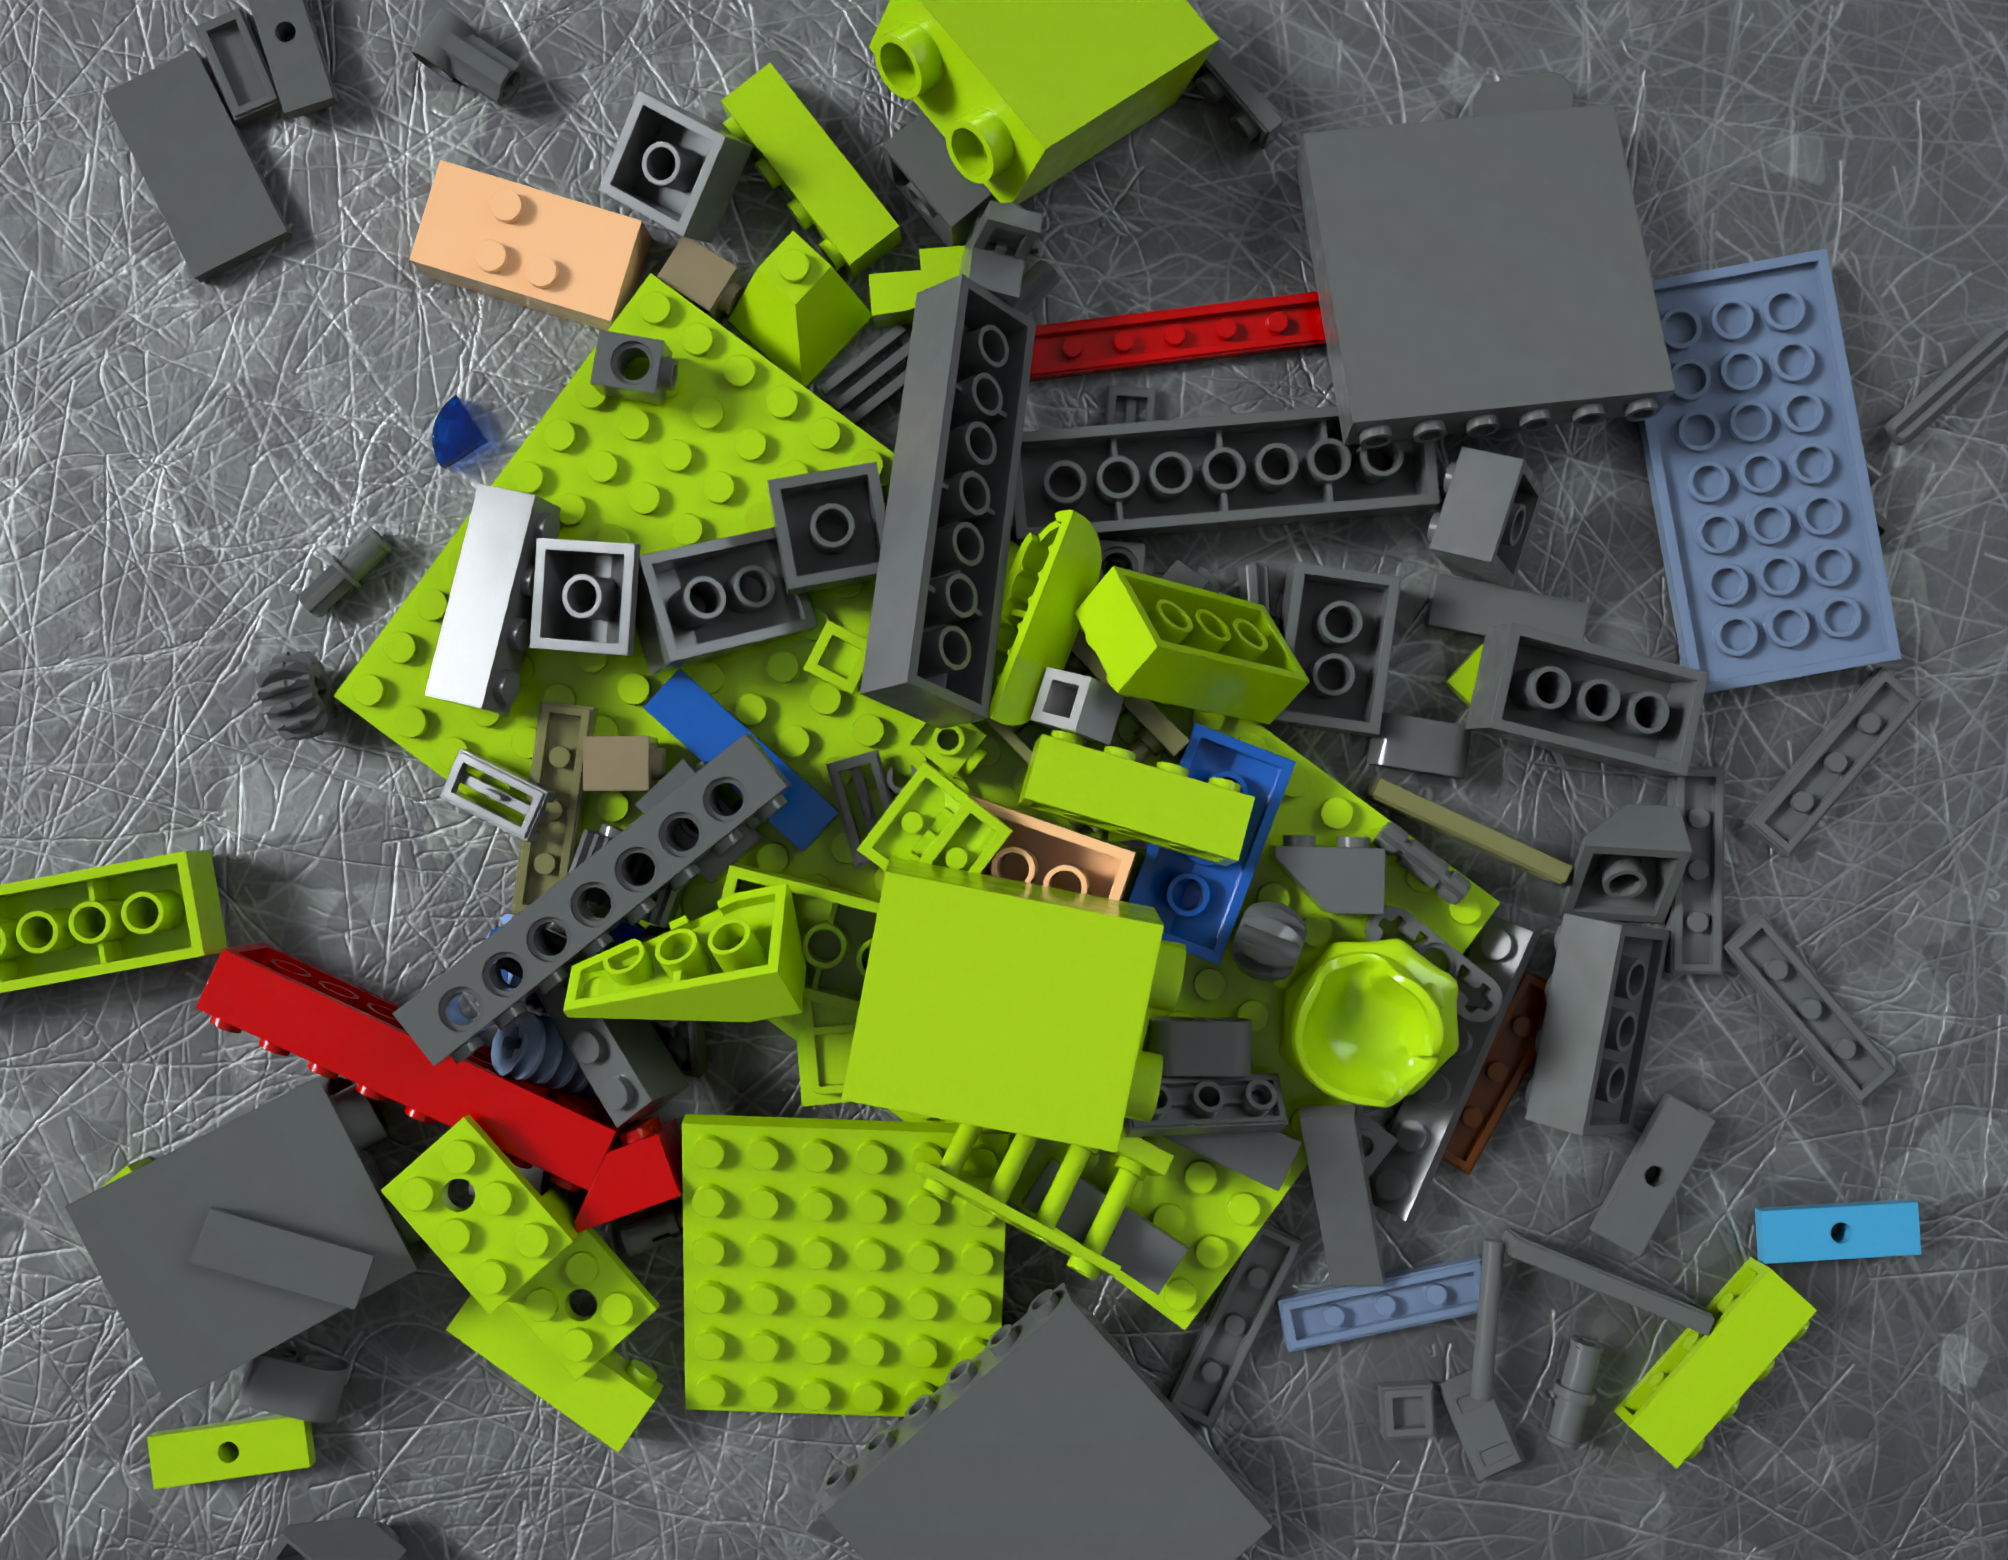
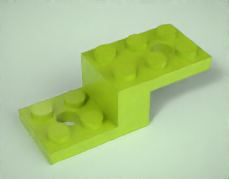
M470 1114L463 1117L381 1190L385 1197L489 1315L506 1301L575 1381L581 1378L660 1306L593 1228L577 1233L574 1221L578 1211L561 1191L554 1186L541 1196ZM453 1179H464L473 1186L475 1200L471 1207H457L449 1199L448 1188ZM577 1289L590 1291L597 1301L596 1312L587 1317L574 1313L569 1304L571 1292Z

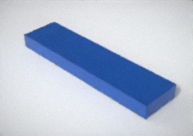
M679 668L644 706V709L706 764L744 734L753 735L793 786L783 794L788 804L769 818L768 821L802 852L809 848L840 813L837 808L684 670ZM728 783L743 798L740 789L736 785Z

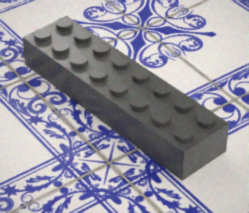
M964 274L917 293L860 689L861 695L939 729L986 720L989 715L1036 330V321Z
M1337 406L1023 432L1012 518L1014 542L1021 546L1030 532L1038 535L1046 526L1056 520L1055 513L1063 510H1074L1084 516L1093 525L1099 540L1426 513L1440 504L1435 442L1418 443L1413 438L1394 440L1385 446L1371 449L1363 448L1360 444L1344 446Z

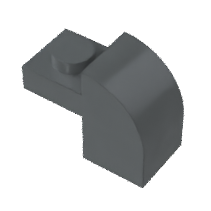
M990 200L986 210H978L975 215L965 245L959 275L964 274L1014 307L1020 298L1024 260L1040 235L1043 214L1026 210L1015 203H1000Z

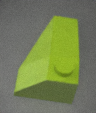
M787 883L733 893L718 900L719 909L691 922L684 915L669 922L671 931L644 943L633 938L573 965L564 1003V1013L569 1018L754 1022L802 1013L806 964L791 889Z

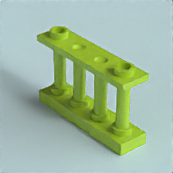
M960 1123L938 1168L927 1162L917 1164L913 1173L926 1179L922 1186V1189L949 1203L952 1202L955 1195L1070 1256L1066 1266L1096 1281L1099 1273L1117 1277L1121 1266L1104 1258L1102 1254L1138 1179L1144 1181L1146 1175L1165 1176L1174 1156L1140 1137H1126L1125 1129L1122 1128L1117 1153L1105 1151L1118 1158L1115 1167L1119 1170L1083 1245L1054 1231L1090 1155H1097L1099 1149L1071 1144L1035 1219L1009 1207L1006 1203L1038 1140L1037 1137L1021 1134L1015 1135L986 1194L957 1179L983 1127Z

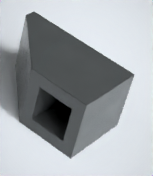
M1283 835V845H1269V857L1321 911L1327 913L1384 914L1385 849L1370 848V837L1337 836V847L1316 846V836Z

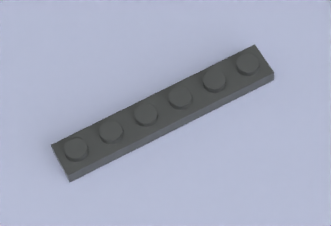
M1494 915L1490 916L1477 934L1467 959L1499 985L1502 992L1501 1008L1492 1019L1481 1023L1471 1022L1457 1015L1458 1050L1436 1071L1421 1089L1405 1097L1390 1131V1134L1398 1141L1369 1179L1373 1205L1406 1222L1414 1223L1540 935ZM1462 968L1460 975L1466 971L1465 968ZM1457 979L1458 990L1468 998L1465 1008L1467 1010L1471 1006L1483 1008L1487 1002L1481 995L1485 989L1484 985L1482 984L1476 989Z

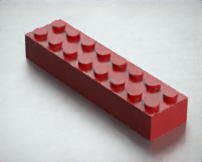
M263 942L222 950L195 1007L212 1016L210 1019L211 1024L231 1033L239 1034L242 1030L260 1038L259 1046L274 1054L289 1056L290 1053L302 1057L309 1061L307 1067L321 1076L337 1079L340 1075L358 1083L356 1090L366 1097L378 1101H386L387 1098L401 1103L406 1106L404 1112L418 1121L434 1124L437 1120L453 1127L463 1117L470 1114L515 1166L531 1169L534 1165L551 1173V1181L564 1189L579 1192L581 1188L589 1191L607 1152L620 1142L619 1134L629 1130L628 1126L633 1123L630 1122L617 1128L597 1097L589 1099L579 1095V1093H567L562 1088L554 1090L545 1086V1084L535 1085L529 1082L528 1079L520 1081L511 1077L510 1073L505 1076L498 1074L492 1065L491 1048L485 1045L458 1065L451 1058L439 1065L433 1066L392 1014L401 1006Z

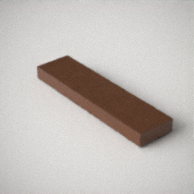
M1525 969L1441 1159L1468 1175L1472 1172L1537 1055L1535 1040L1544 1022L1547 1006L1545 1000L1547 980Z

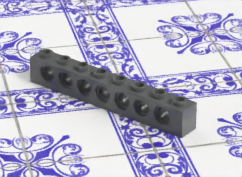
M744 734L392 1014L433 1066L439 1065L451 1058L457 1065L484 1045L479 1036L492 1025L496 1024L502 1030L528 1010L523 1001L539 989L545 996L570 977V973L565 967L582 954L588 959L601 953L615 940L609 933L623 921L627 920L632 927L654 911L658 905L652 898L670 885L676 892L698 876L702 871L696 864L710 852L714 851L718 857H721L742 841L745 836L739 829L757 816L763 823L786 806L788 801L783 794L793 786L753 735ZM728 783L736 785L743 795V804L740 810L731 816L721 812L716 803L719 789ZM683 818L692 820L699 830V839L690 850L679 847L673 837L676 823ZM638 853L648 855L655 865V874L647 884L636 881L630 872L631 861ZM595 887L603 889L611 900V909L605 918L594 916L587 906L588 895ZM551 922L559 924L567 934V944L562 952L551 950L545 943L544 932ZM507 957L518 961L523 969V979L518 987L509 985L502 977L501 966ZM463 992L473 995L479 1004V1014L475 1021L466 1019L459 1011L458 1000Z

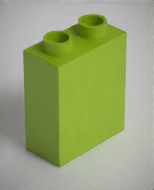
M890 0L872 38L869 49L875 55L877 69L887 87L902 99H913L945 137L949 156L958 171L974 183H984L1000 203L1009 202L1019 205L1174 105L1220 39L1187 0Z
M891 856L885 871L841 1100L1117 1153L1124 1118L1151 1122L1156 1109L1162 1079L1163 1056L1161 1054L1139 1050L1147 1007L1173 1012L1177 1005L1184 976L1186 945L1161 940L1164 924L1154 907Z

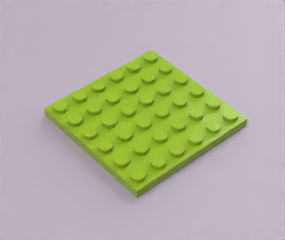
M685 1114L682 1121L685 1410L905 1417L907 1409L917 1398L924 1394L932 1395L946 1383L948 1374L958 1363L965 1359H974L987 1348L990 1337L1002 1327L1006 1222L956 1195L952 1202L949 1203L922 1189L926 1179L913 1173L920 1162H927L937 1168L939 1167L960 1123ZM983 1127L957 1179L986 1194L1008 1151L1009 1132Z

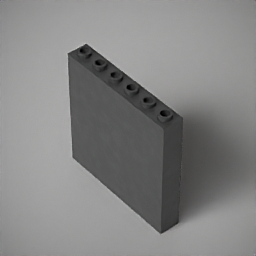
M1614 104L1303 133L1295 163L1344 446L1360 444L1363 448L1371 449L1385 446L1394 440L1413 438L1418 443H1430L1442 439L1445 435L1467 433L1469 437L1480 438L1492 435L1498 430L1520 428L1523 432H1537L1548 428L1552 424L1571 422L1577 427H1587L1598 424L1604 419L1626 417L1627 421L1637 422L1657 415L1675 392L1674 380Z
M1064 1282L1054 1290L1048 1289L1040 1293L1031 1302L1028 1312L1013 1325L1006 1324L999 1328L990 1337L987 1348L974 1359H965L958 1363L948 1374L946 1383L932 1395L924 1394L917 1398L907 1409L905 1418L891 1430L883 1429L876 1433L866 1444L864 1453L850 1465L842 1464L835 1468L825 1479L823 1488L820 1489L822 1515L864 1560H1235L1272 1528L1265 1511L1255 1496Z

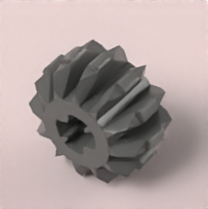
M310 651L285 652L261 663L260 672L256 675V682L260 688L257 696L262 701V713L267 714L270 727L274 731H278L279 735L285 741L310 739L333 729L338 709L335 705V693L331 686L332 679H328L324 664L317 661L316 656Z

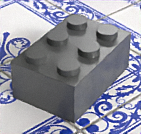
M1295 562L1287 569L1279 631L1310 682L1273 720L1272 724L1363 737L1379 735L1401 577Z

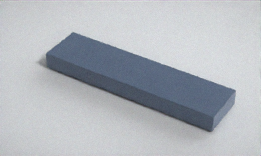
M1478 1255L1387 1273L1385 1274L1384 1286L1330 1285L1277 1296L1276 1303L1286 1349L1288 1352L1475 1314L1478 1312L1482 1258Z

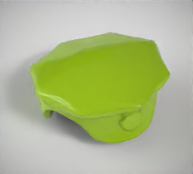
M1398 938L1367 942L1339 941L1332 943L1286 989L1284 994V1053L1287 1062L1298 1074L1310 1081L1322 1092L1341 1102L1368 1107H1391L1404 1097L1412 1095L1421 1089L1436 1071L1458 1050L1457 981L1450 974L1439 969Z

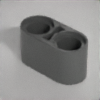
M1382 712L1380 733L1370 738L1367 764L1439 777L1464 779L1471 731L1465 729L1466 725Z
M1153 1017L1149 1019V1052L1163 1056L1162 1076L1251 1075L1252 1020L1235 1017Z
M279 1344L247 1362L238 1400L243 1405L299 1420L315 1423L332 1422L338 1416L350 1365L348 1362L337 1357Z

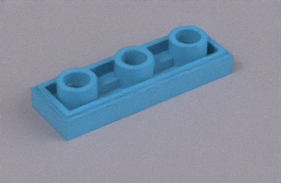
M1912 1199L1755 1208L1758 1260L1764 1264L1921 1255L1918 1202ZM1838 1223V1232L1831 1236L1832 1227Z

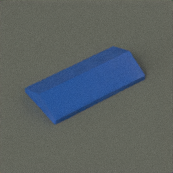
M1194 723L1188 737L1189 742L1185 745L1178 765L1189 770V778L1206 783L1209 782L1211 777L1230 780L1241 785L1240 793L1255 797L1239 861L1223 866L1148 844L1127 902L1155 908L1164 924L1161 940L1185 944L1187 953L1220 965L1296 762Z

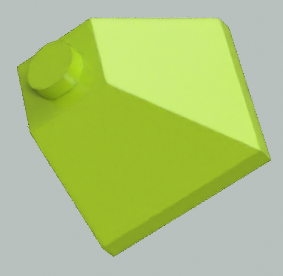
M792 231L757 268L728 321L774 365L805 388H808L870 323L872 313L834 268L798 234Z

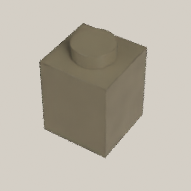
M683 236L657 275L658 279L716 322L719 321L723 313L730 315L744 293V288L741 287L744 280L735 265L697 241Z
M583 736V791L649 792L658 783V780H661L667 773L665 748H658V738L651 736Z

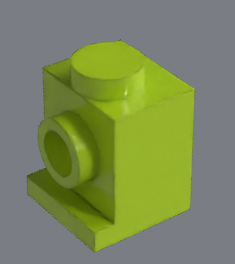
M915 719L901 736L953 779L960 770L969 777L989 752L981 746L987 735L972 723L939 729L919 719ZM947 729L954 730L959 735V743L952 750H944L938 743L940 733Z

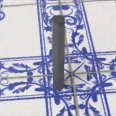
M1490 1238L1484 1239L1470 1391V1398L1478 1401L1492 1400L1505 1241Z

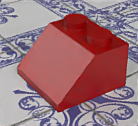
M658 1115L628 1126L629 1130L619 1134L620 1142L607 1152L574 1221L577 1233L679 1197L683 1193L682 1135L676 1118L661 1123Z

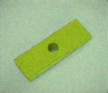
M279 1414L157 1431L147 1437L154 1490L309 1468L316 1462L311 1422ZM230 1442L238 1447L239 1453L232 1450Z

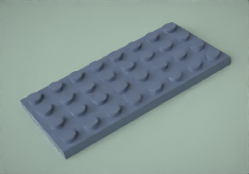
M1827 248L1652 280L1675 392L1657 415L1647 420L1638 421L1682 666L1709 673L1705 689L1706 694L1902 659Z

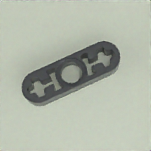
M1385 905L1384 914L1368 915L1364 925V934L1367 941L1380 940L1383 930L1378 924L1382 919L1393 921L1399 917L1401 922L1398 925V930L1404 936L1413 941L1416 940L1418 932L1424 936L1422 940L1412 946L1420 955L1430 948H1438L1445 954L1447 959L1445 972L1456 979L1460 966H1462L1466 971L1459 975L1458 979L1476 989L1482 984L1484 985L1485 989L1481 995L1487 1002L1483 1008L1471 1006L1467 1010L1465 1005L1468 1002V998L1458 990L1457 1015L1471 1022L1481 1023L1492 1019L1499 1012L1502 1005V992L1496 981L1408 911L1400 907Z

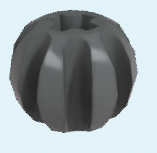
M1270 901L1252 904L1245 910L1230 949L1232 960L1242 972L1253 979L1267 982L1284 980L1292 974L1307 936L1306 924L1297 912L1284 904Z

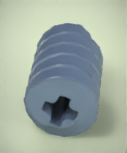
M526 1011L504 1029L500 1030L498 1028L491 1049L492 1065L498 1074L505 1076L510 1073L511 1077L520 1081L528 1079L529 1082L535 1085L545 1084V1086L554 1090L562 1088L567 1093H579V1095L589 1099L597 1097V1094L551 1018L544 1015L538 1016L530 1011Z

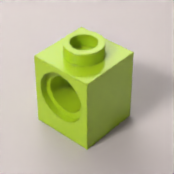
M827 620L803 670L857 698L861 689L867 639Z

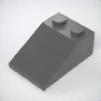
M775 527L640 555L635 626L650 675L699 664L818 627L808 593L787 596Z

